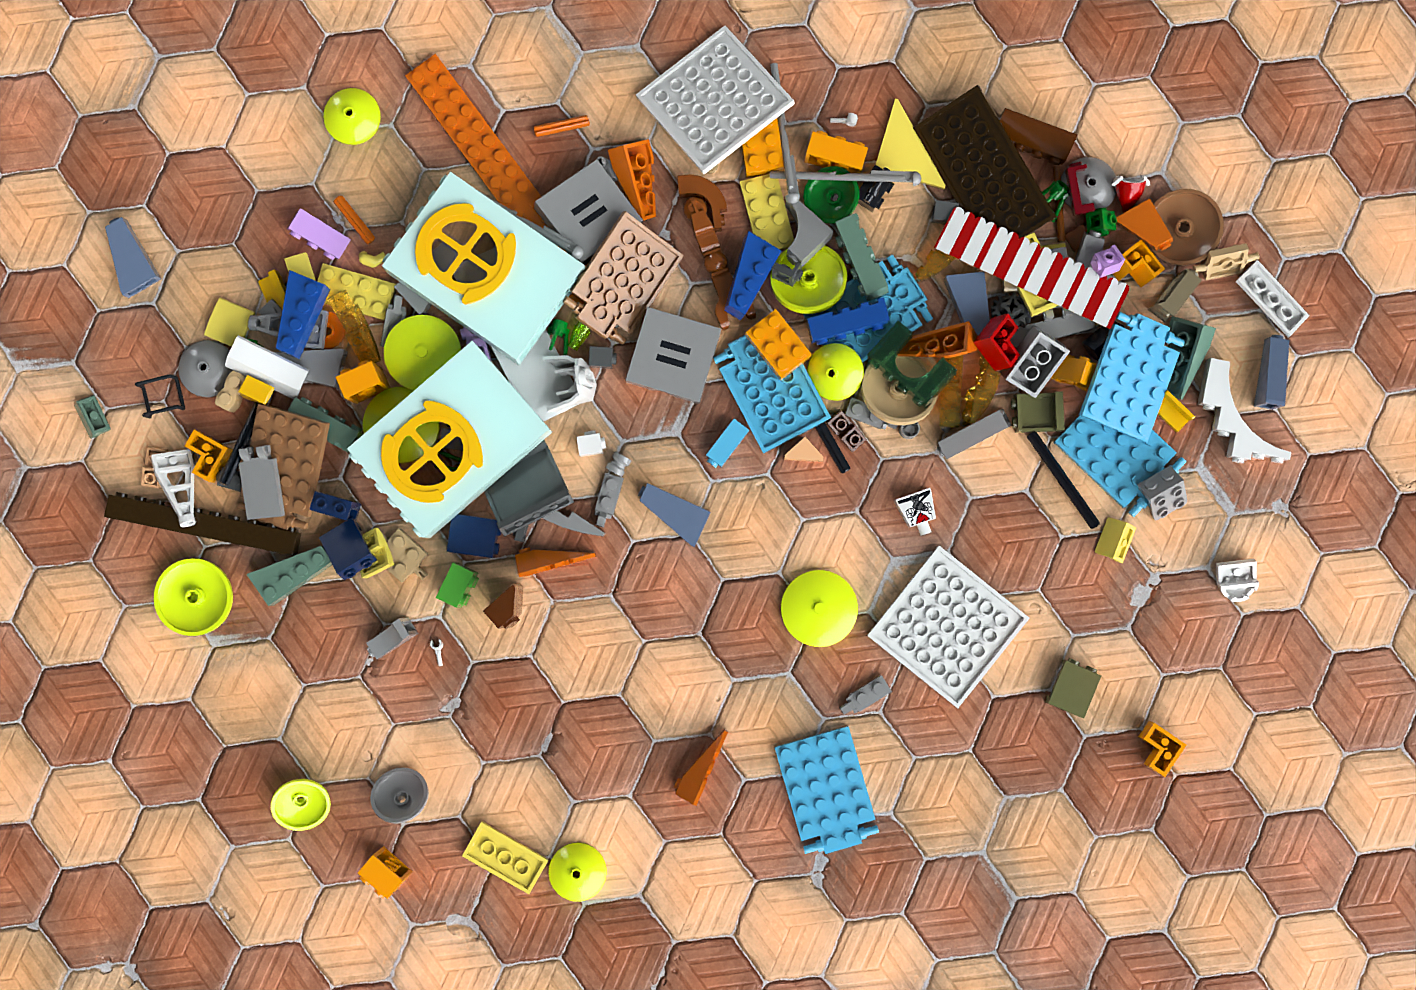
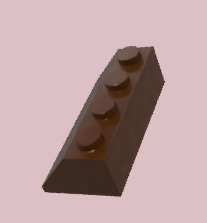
M1007 108L1004 109L999 117L1000 122L1018 152L1025 151L1031 153L1032 157L1047 159L1053 165H1063L1078 135Z
M512 584L483 610L498 629L513 627L520 621L518 617L522 614L523 586L521 584Z

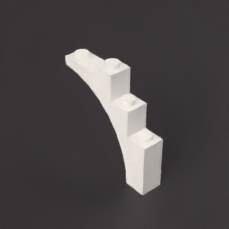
M1214 358L1206 360L1197 405H1201L1203 409L1214 411L1216 408L1212 431L1218 432L1217 435L1229 437L1230 434L1226 457L1232 458V461L1236 463H1244L1246 460H1251V455L1252 458L1264 460V457L1271 458V462L1283 463V461L1290 460L1291 452L1276 448L1263 441L1242 420L1230 392V362Z

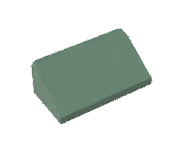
M95 395L76 401L75 409L90 439L111 430Z

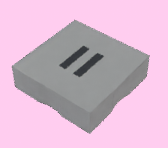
M597 159L536 200L534 206L536 212L551 230L582 247L583 256L577 260L584 264V266L589 263L623 211L629 213L642 223L643 221Z
M647 307L626 377V383L649 390L666 392L673 397L700 404L707 375L721 334V328Z

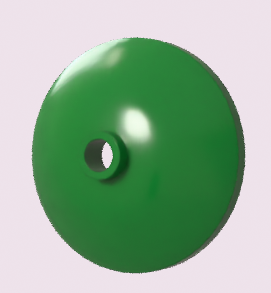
M829 166L817 171H836V175L850 173L846 169L837 166ZM808 180L803 198L805 206L826 224H834L836 221L853 213L858 204L860 192L857 181ZM838 195L837 200L833 201V197Z

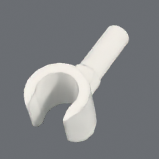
M848 113L847 119L830 118V123H843L853 127L856 125L858 117L854 113Z
M439 639V646L434 647V642L431 640L430 646L435 650L438 666H443L441 658L443 642Z

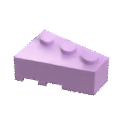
M301 208L297 211L287 230L291 231L290 235L299 240L302 238L308 241L307 245L315 250L317 248L323 250V255L331 260H334V258L340 259L351 240Z

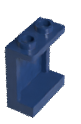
M315 491L310 510L343 520L353 518L357 521L361 504Z
M457 514L451 520L447 552L495 558V555L499 554L500 548L497 539L502 534L497 526V520Z
M353 518L348 519L319 537L336 573L344 580L352 578L357 572L370 567L372 563L377 561L361 533L360 525Z

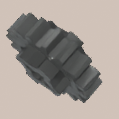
M1013 292L1012 296L1005 293L1004 298L999 295L998 301H993L991 318L1009 314L1018 328L1019 326L1025 328L1026 323L1031 322L1029 311L1021 295L1019 297L1016 296V292Z

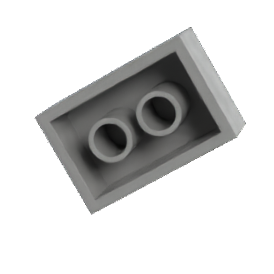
M1033 325L1016 349L1020 354L1011 368L1003 369L1000 373L1007 381L1036 398L1070 350L1063 343Z

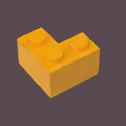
M1141 239L1122 254L1125 261L1120 270L1112 274L1118 281L1127 274H1130L1140 288H1142L1164 271L1165 268Z
M1068 354L1051 379L1058 383L1075 385L1084 391H1088L1097 363L1090 362L1091 359L1080 356L1079 359H1076Z
M195 429L185 444V447L201 455L192 473L208 482L215 483L219 470H222V467L225 466L233 449Z
M1148 721L1138 736L1154 747L1144 765L1163 777H1166L1187 746L1151 721Z

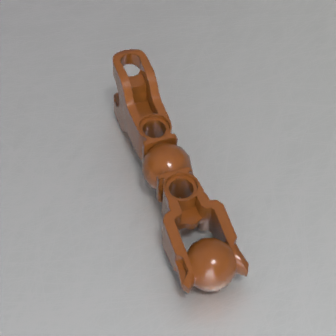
M692 197L684 203L683 212L686 218L691 220L695 239L704 258V267L710 273L719 298L715 308V316L721 329L726 330L729 328L730 323L728 313L724 309L733 278L727 267V257L721 252L713 225L706 215V203L701 198ZM753 303L745 314L750 320L756 318Z

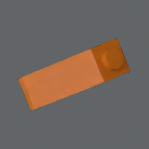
M1150 198L1116 217L1120 227L1139 240L1142 239L1145 244L1156 251L1167 249L1171 246V242H1173V237Z

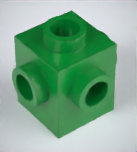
M1097 208L1094 212L1086 213L1087 232L1089 233L1090 230L1100 232L1101 236H1107L1109 232L1115 231L1117 223L1115 211H1108L1107 208Z

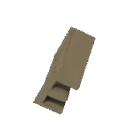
M1187 268L1178 273L1157 302L1148 310L1164 322H1166L1170 315L1174 317L1202 279L1198 277L1199 274Z

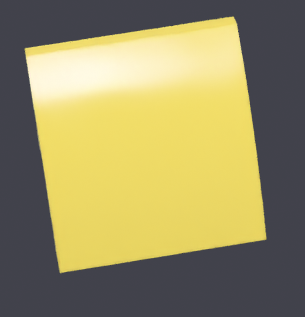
M219 298L204 335L232 347L238 335L245 338L249 330V317L255 315V312Z
M374 528L362 534L371 553L377 559L370 567L360 571L362 578H369L393 566L394 562L388 544L379 528Z

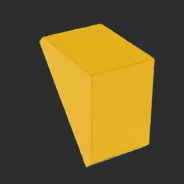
M247 375L238 392L247 400L266 405L275 388Z

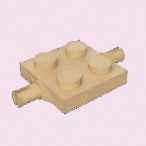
M1247 244L1215 249L1208 252L1207 260L1204 264L1194 265L1193 270L1197 273L1204 271L1203 276L1205 280L1243 273V269L1248 262L1259 260L1258 252L1248 254L1249 248Z
M398 528L388 538L382 533L394 565L387 568V570L401 583L414 572L423 580L428 574L420 566L428 553L401 528Z

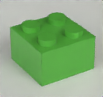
M452 563L436 598L456 608L466 606L471 597L469 595L471 588H475L479 581L477 577L478 572L459 563Z

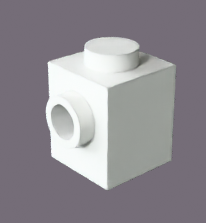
M596 431L584 432L585 436L577 437L580 457L603 454L606 443L605 438L601 437L600 433L596 434Z

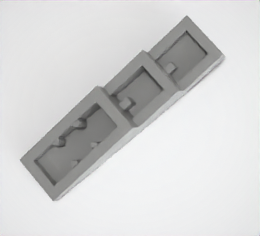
M559 511L543 517V519L580 533L602 537L606 534L574 512L571 513L569 518Z

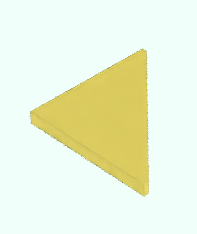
M895 98L876 165L882 169L886 167L890 171H916L921 175L920 183L944 190L946 186L913 129V125L902 105Z

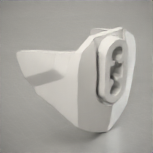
M568 355L542 357L543 361L550 362L557 368H562L554 370V373H559L561 377L571 375L574 378V384L568 390L556 392L559 399H571L548 407L547 412H557L566 407L593 401L597 383L593 372L582 358H572Z

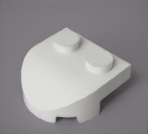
M1255 559L1216 563V583L1225 597L1234 602H1242L1248 600L1254 590L1257 591L1259 581L1257 580V561Z

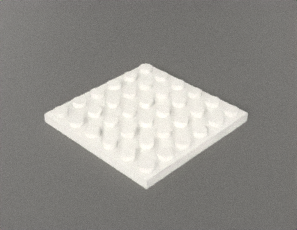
M723 26L636 94L637 99L703 174L711 170L795 104L791 96L726 26Z
M938 546L867 636L956 708H959L1030 618L941 546Z

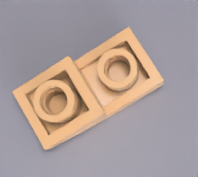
M147 447L145 466L142 467L141 486L161 488L154 474L151 455L168 452L167 448Z

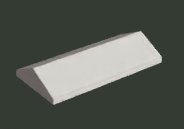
M1258 260L1236 280V283L1287 337H1290L1310 316Z
M239 335L236 337L225 363L226 367L244 376L249 375L274 387L275 391L292 399L298 397L309 372V369Z

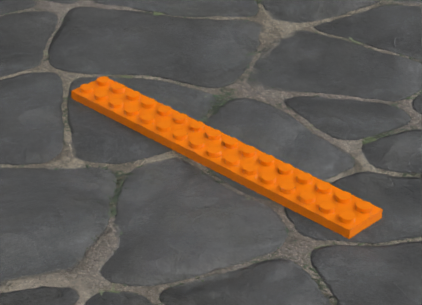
M436 53L406 74L407 80L495 199L507 208L515 210L517 216L528 219L542 228L544 226L548 227L534 209L535 201L542 196ZM573 293L570 294L569 298L573 301L584 304L582 299Z

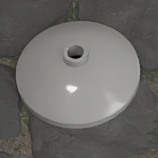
M1084 157L1073 161L1072 163L1082 162V165L1087 164L1085 171L1076 172L1082 205L1094 203L1095 209L1107 208L1116 196L1115 186L1111 185L1116 177L1112 168L1104 161L1093 157ZM1064 170L1061 176V181L1067 185V179ZM1089 180L1094 181L1093 186L1088 183ZM1068 196L1065 203L1072 209L1070 196Z
M211 340L199 341L189 346L182 354L178 368L181 382L185 388L197 396H217L220 390L224 388L227 376L234 371L225 366L230 350L223 344ZM206 364V369L202 371L201 366Z
M392 769L384 773L374 784L370 796L371 806L376 815L388 823L399 824L410 821L424 809L429 795L428 785L423 776L413 769Z

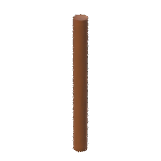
M1053 166V179L1055 182L1057 180L1061 181L1060 166ZM1061 199L1055 200V209H1057ZM1062 206L1056 218L1058 242H1065Z

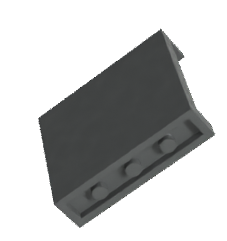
M545 440L539 443L484 491L497 520V526L504 537L574 503Z

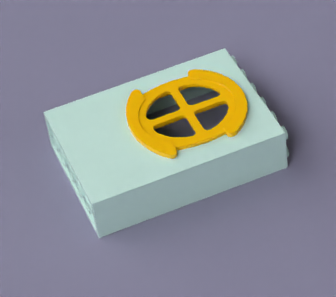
M450 172L448 176H443L437 191L434 190L429 195V202L426 206H422L418 210V217L415 221H411L407 225L405 235L397 239L391 254H386L382 261V267L397 281L517 365H520L564 304L563 299L566 296L569 297L572 293L570 290L585 269V266ZM464 221L476 224L477 230L466 245L462 246L442 232L443 227L449 223ZM485 232L490 234L497 247L498 258L494 266H490L471 252L473 246ZM437 238L458 252V256L446 272L440 271L433 259L432 243ZM464 259H469L487 272L485 279L475 283H461L452 279L453 274Z
M471 341L347 449L350 452L349 457L355 463L362 465V472L368 478L375 480L374 486L381 493L387 494V501L394 508L400 509V516L407 523L413 524V531L419 537L431 538L548 437L552 431L483 351ZM427 422H443L451 427L450 433L433 447L428 446L416 431L419 425ZM409 435L422 448L424 455L407 470L403 471L399 466L398 453L402 441ZM455 437H460L463 442V457L457 470L451 472L438 457V452ZM429 460H432L446 477L443 482L431 486L418 485L410 479L411 475Z

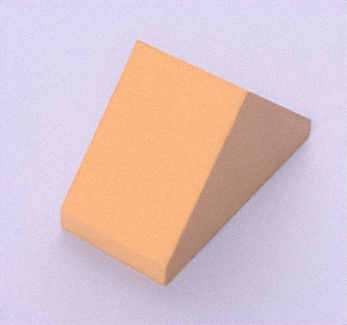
M804 437L784 455V460L822 462L823 456Z

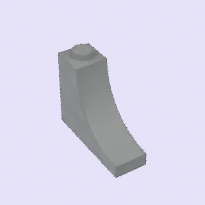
M799 200L795 204H790L786 201L785 207L792 214L797 227L796 238L787 250V259L792 265L795 266L797 262H800L803 267L832 239L833 230Z
M1090 230L1088 233L1084 231L1074 264L1080 262L1084 264L1085 269L1088 267L1092 268L1090 262L1094 254L1103 251L1105 239L1101 236L1100 232ZM1112 274L1106 275L1107 280L1112 277L1115 278Z
M409 617L399 618L390 627L366 643L368 645L367 651L372 658L380 659L419 633Z

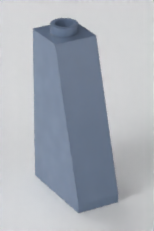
M122 217L111 220L110 224L105 226L120 291L123 296L130 298L162 278L129 222Z
M975 272L946 275L944 283L960 322L969 321L977 335H979L990 321L985 273Z
M1272 335L1264 340L1254 407L1273 410L1285 406L1289 340L1283 339L1281 335Z
M647 483L646 487L642 486L638 494L641 497L640 502L688 544L695 547L711 512Z

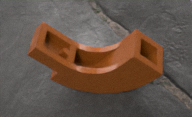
M690 174L678 175L679 197H698L704 200L712 211L714 231L721 232L722 226H725L724 214L720 213L727 212V204L720 189L704 177Z

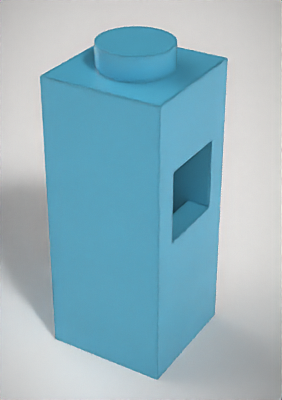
M733 419L706 454V457L709 458L707 462L715 468L717 466L722 467L747 435L749 429L736 419Z

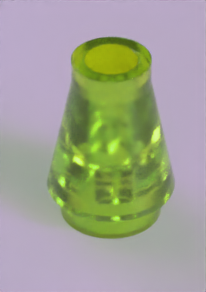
M578 321L577 324H574L567 346L578 351L579 347L590 336L591 329Z

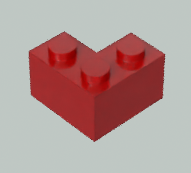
M1009 314L991 318L973 342L994 371L1011 368L1020 356L1010 342V339L1019 328Z

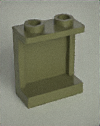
M1063 391L1039 393L1036 398L1030 394L1016 393L1014 398H1011V409H1014L1012 428H1015V433L1034 431L1057 432L1065 430Z
M1071 658L1068 661L1062 660L1061 663L1063 665L1050 696L1047 695L1045 702L1078 717L1085 718L1101 675L1097 674V669L1086 666V669L1080 667V662Z

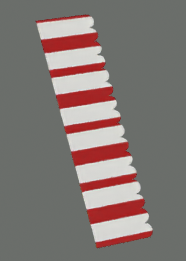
M956 207L952 210L934 246L939 251L1111 329L1129 292L1128 284L1120 283L1118 285L1117 279L1113 277L1108 280L1107 276L1100 278L1093 268L1088 267L1085 269L1084 264L1080 262L1074 264L1073 259L1070 257L1063 259L1062 254L1059 252L1052 254L1051 249L1048 247L1041 249L1040 244L1037 242L1030 244L1029 239L1026 237L1019 239L1018 234L1015 232L1008 234L1007 229L1004 227L997 229L996 224L993 222L986 224L985 219L982 217L975 219L974 214L971 212L964 214V210L961 207Z

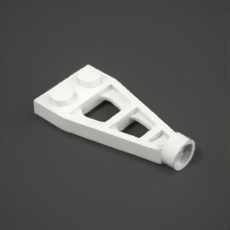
M186 449L151 455L154 474L176 512L180 526L189 527L194 525L196 521L194 517V474L192 470L195 466L191 450ZM183 471L185 473V483L172 485L167 474ZM186 490L188 501L178 503L174 492Z

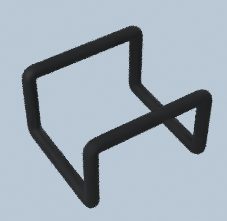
M168 374L135 383V386L142 388L147 410L146 413L142 414L143 417L150 419L153 414L174 409L185 410L177 376ZM168 378L174 379L181 406L174 405L151 411L146 388L143 384Z

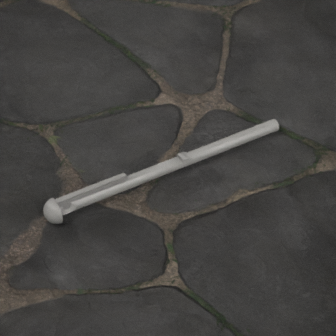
M772 63L770 65L772 77L780 84L778 64ZM782 113L777 118L788 190L785 200L790 204H795L798 202L800 195L794 155L790 156L788 136L785 131L787 121L785 120V113Z
M871 170V174L848 173L843 175H836V171H796L797 179L908 182L913 183V186H917L921 182V175L916 171ZM770 171V178L786 179L785 171Z
M488 197L546 239L571 253V256L576 260L583 256V249L580 245L575 244L546 226L542 228L528 219L517 216L515 210H511Z

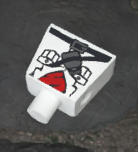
M930 488L894 500L908 528L917 525L920 536L931 532L928 521L935 519L936 516Z

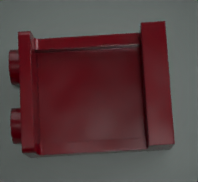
M1082 162L1071 163L1069 168L1065 170L1073 216L1095 211L1094 203L1084 205L1081 203L1076 172L1087 169V164L1082 165Z

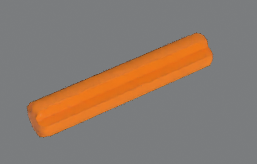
M583 115L534 126V133L536 137L586 127L590 125L588 116Z
M343 196L336 197L333 202L364 242L366 244L372 243L375 240L372 232Z

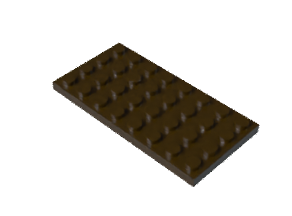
M976 85L913 127L956 202L959 203V207L964 210V214L971 212L974 214L975 219L982 217L985 219L986 224L993 222L996 224L997 229L1004 227L1007 229L1008 234L1010 232L1017 233L1019 239L1031 234L1057 217L979 85Z

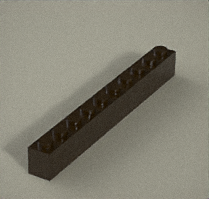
M116 492V495H108L104 514L106 518L292 556L297 555L302 533H297L296 528L289 527L288 530L278 529L271 523H266V526L258 525L259 521L252 519L243 522L240 521L238 516L229 515L228 518L221 517L222 513L210 511L209 514L202 513L203 509L194 508L196 523L189 527H181L173 507L165 506L164 501L153 500V503L146 502L147 498L135 496L134 499L127 498L128 494Z

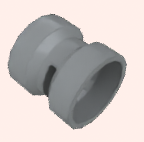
M918 422L910 425H900L899 433L905 439L914 438L920 431Z
M615 451L612 456L614 460L609 462L606 468L622 477L625 473L624 467L629 466L631 460Z

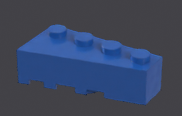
M748 231L743 239V245L724 311L739 320L747 313L781 253L780 249Z
M289 270L276 349L300 360L330 292V289L325 284Z
M884 297L877 299L878 303L871 305V303L865 302L856 306V309L847 307L838 310L836 314L829 312L807 318L806 323L811 343L822 345L828 343V339L835 338L838 341L847 338L846 335L854 333V336L865 334V330L872 329L874 332L884 329V326L890 320Z

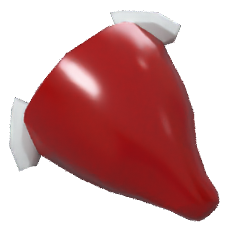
M1140 175V179L1123 178L1122 176L1115 177L1111 185L1115 186L1123 213L1132 209L1134 204L1141 198L1145 185H1150L1147 177Z

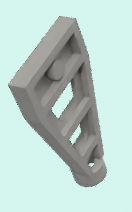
M321 310L305 348L324 350L328 311ZM282 312L260 316L251 315L248 321L249 330L261 331L278 338L279 331L271 329L272 321L281 320Z

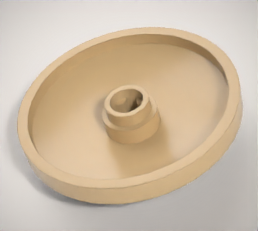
M897 352L876 358L867 367L861 384V394L867 408L880 420L894 425H910L921 421L931 412L938 397V383L933 371L921 359L898 356Z

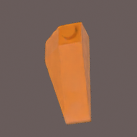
M649 139L609 149L608 154L612 169L633 208L643 221L656 217L655 194L652 192V182H655V176L652 175L651 165L654 164V157Z
M968 321L902 338L898 341L897 355L904 357L952 358L976 351L977 347L973 342L978 335Z
M530 547L519 550V554L515 555L519 577L530 576L597 557L596 553L530 550Z
M724 729L683 774L682 778H677L674 788L677 789L675 792L677 796L697 806L707 783V777L713 769L715 759L727 736V730Z

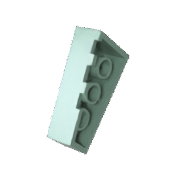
M857 213L836 221L837 237H835L838 247H842L845 252L842 255L846 264L850 263L852 267L850 273L853 280H858L859 282L857 287L861 297L865 296L868 302L889 293L878 262L875 263L874 261L876 258L872 247L867 246L866 233L863 228L860 229Z
M304 397L301 400L294 398L288 411L330 423L327 441L350 453L347 448L363 435L361 433L362 428L354 424L351 427L344 424L346 420L337 415L334 418L329 416L328 410L321 406H318L316 409L311 406L312 402Z
M319 546L246 575L266 604L274 606L329 568L332 563L324 547Z

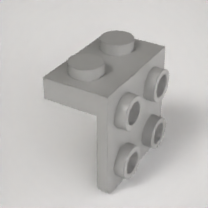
M1171 465L1137 484L1138 489L1149 501L1154 520L1166 517L1169 513L1182 508L1187 503L1184 480Z

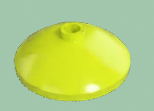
M347 88L338 91L328 100L323 118L327 131L335 140L347 145H357L368 141L374 136L380 125L381 113L377 102L369 93L357 88ZM351 110L352 115L347 116V111Z
M830 343L814 352L808 363L807 373L821 397L837 401L852 396L860 388L864 376V367L860 356L851 347L841 343ZM830 370H834V376L829 374Z
M296 779L283 784L276 790L271 800V812L276 822L287 829L296 831L308 830L322 823L327 817L331 806L327 790L318 782L309 779Z
M576 842L563 846L554 854L549 865V880L553 889L561 897L570 901H584L595 896L603 887L607 875L603 856L597 849L586 843ZM574 871H579V872H580V876H579V877H575V876L573 875V872H574Z

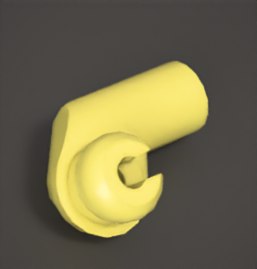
M362 251L358 257L360 263L374 268L383 263L382 261L386 254L382 252L373 256L367 254L366 251Z

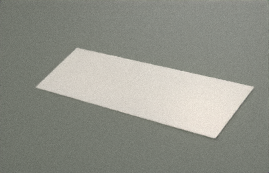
M497 247L477 255V257L490 266H494L498 258ZM466 260L460 264L453 275L457 282L475 283L485 279L487 272L472 261ZM546 329L520 365H517L491 346L510 384L543 422L574 407H566L557 412H547L548 407L571 399H559L556 392L568 390L574 382L570 376L561 377L559 373H554V370L562 368H557L550 362L542 360L543 356H559L555 346H553L551 351L549 350L551 338Z

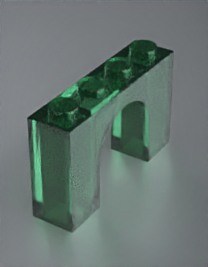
M897 321L867 354L868 364L875 370L880 369L883 372L884 378L889 382L893 380L903 394L908 393L912 396V401L916 405L927 408L953 379L957 369L944 358H941L930 372L922 377L910 378L903 375L898 370L895 360L898 353L912 339L913 332Z

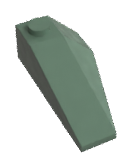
M1172 316L1169 331L1174 333L1176 337L1185 340V343L1182 347L1173 343L1168 344L1169 348L1180 352L1167 390L1175 398L1183 400L1211 346L1216 328Z

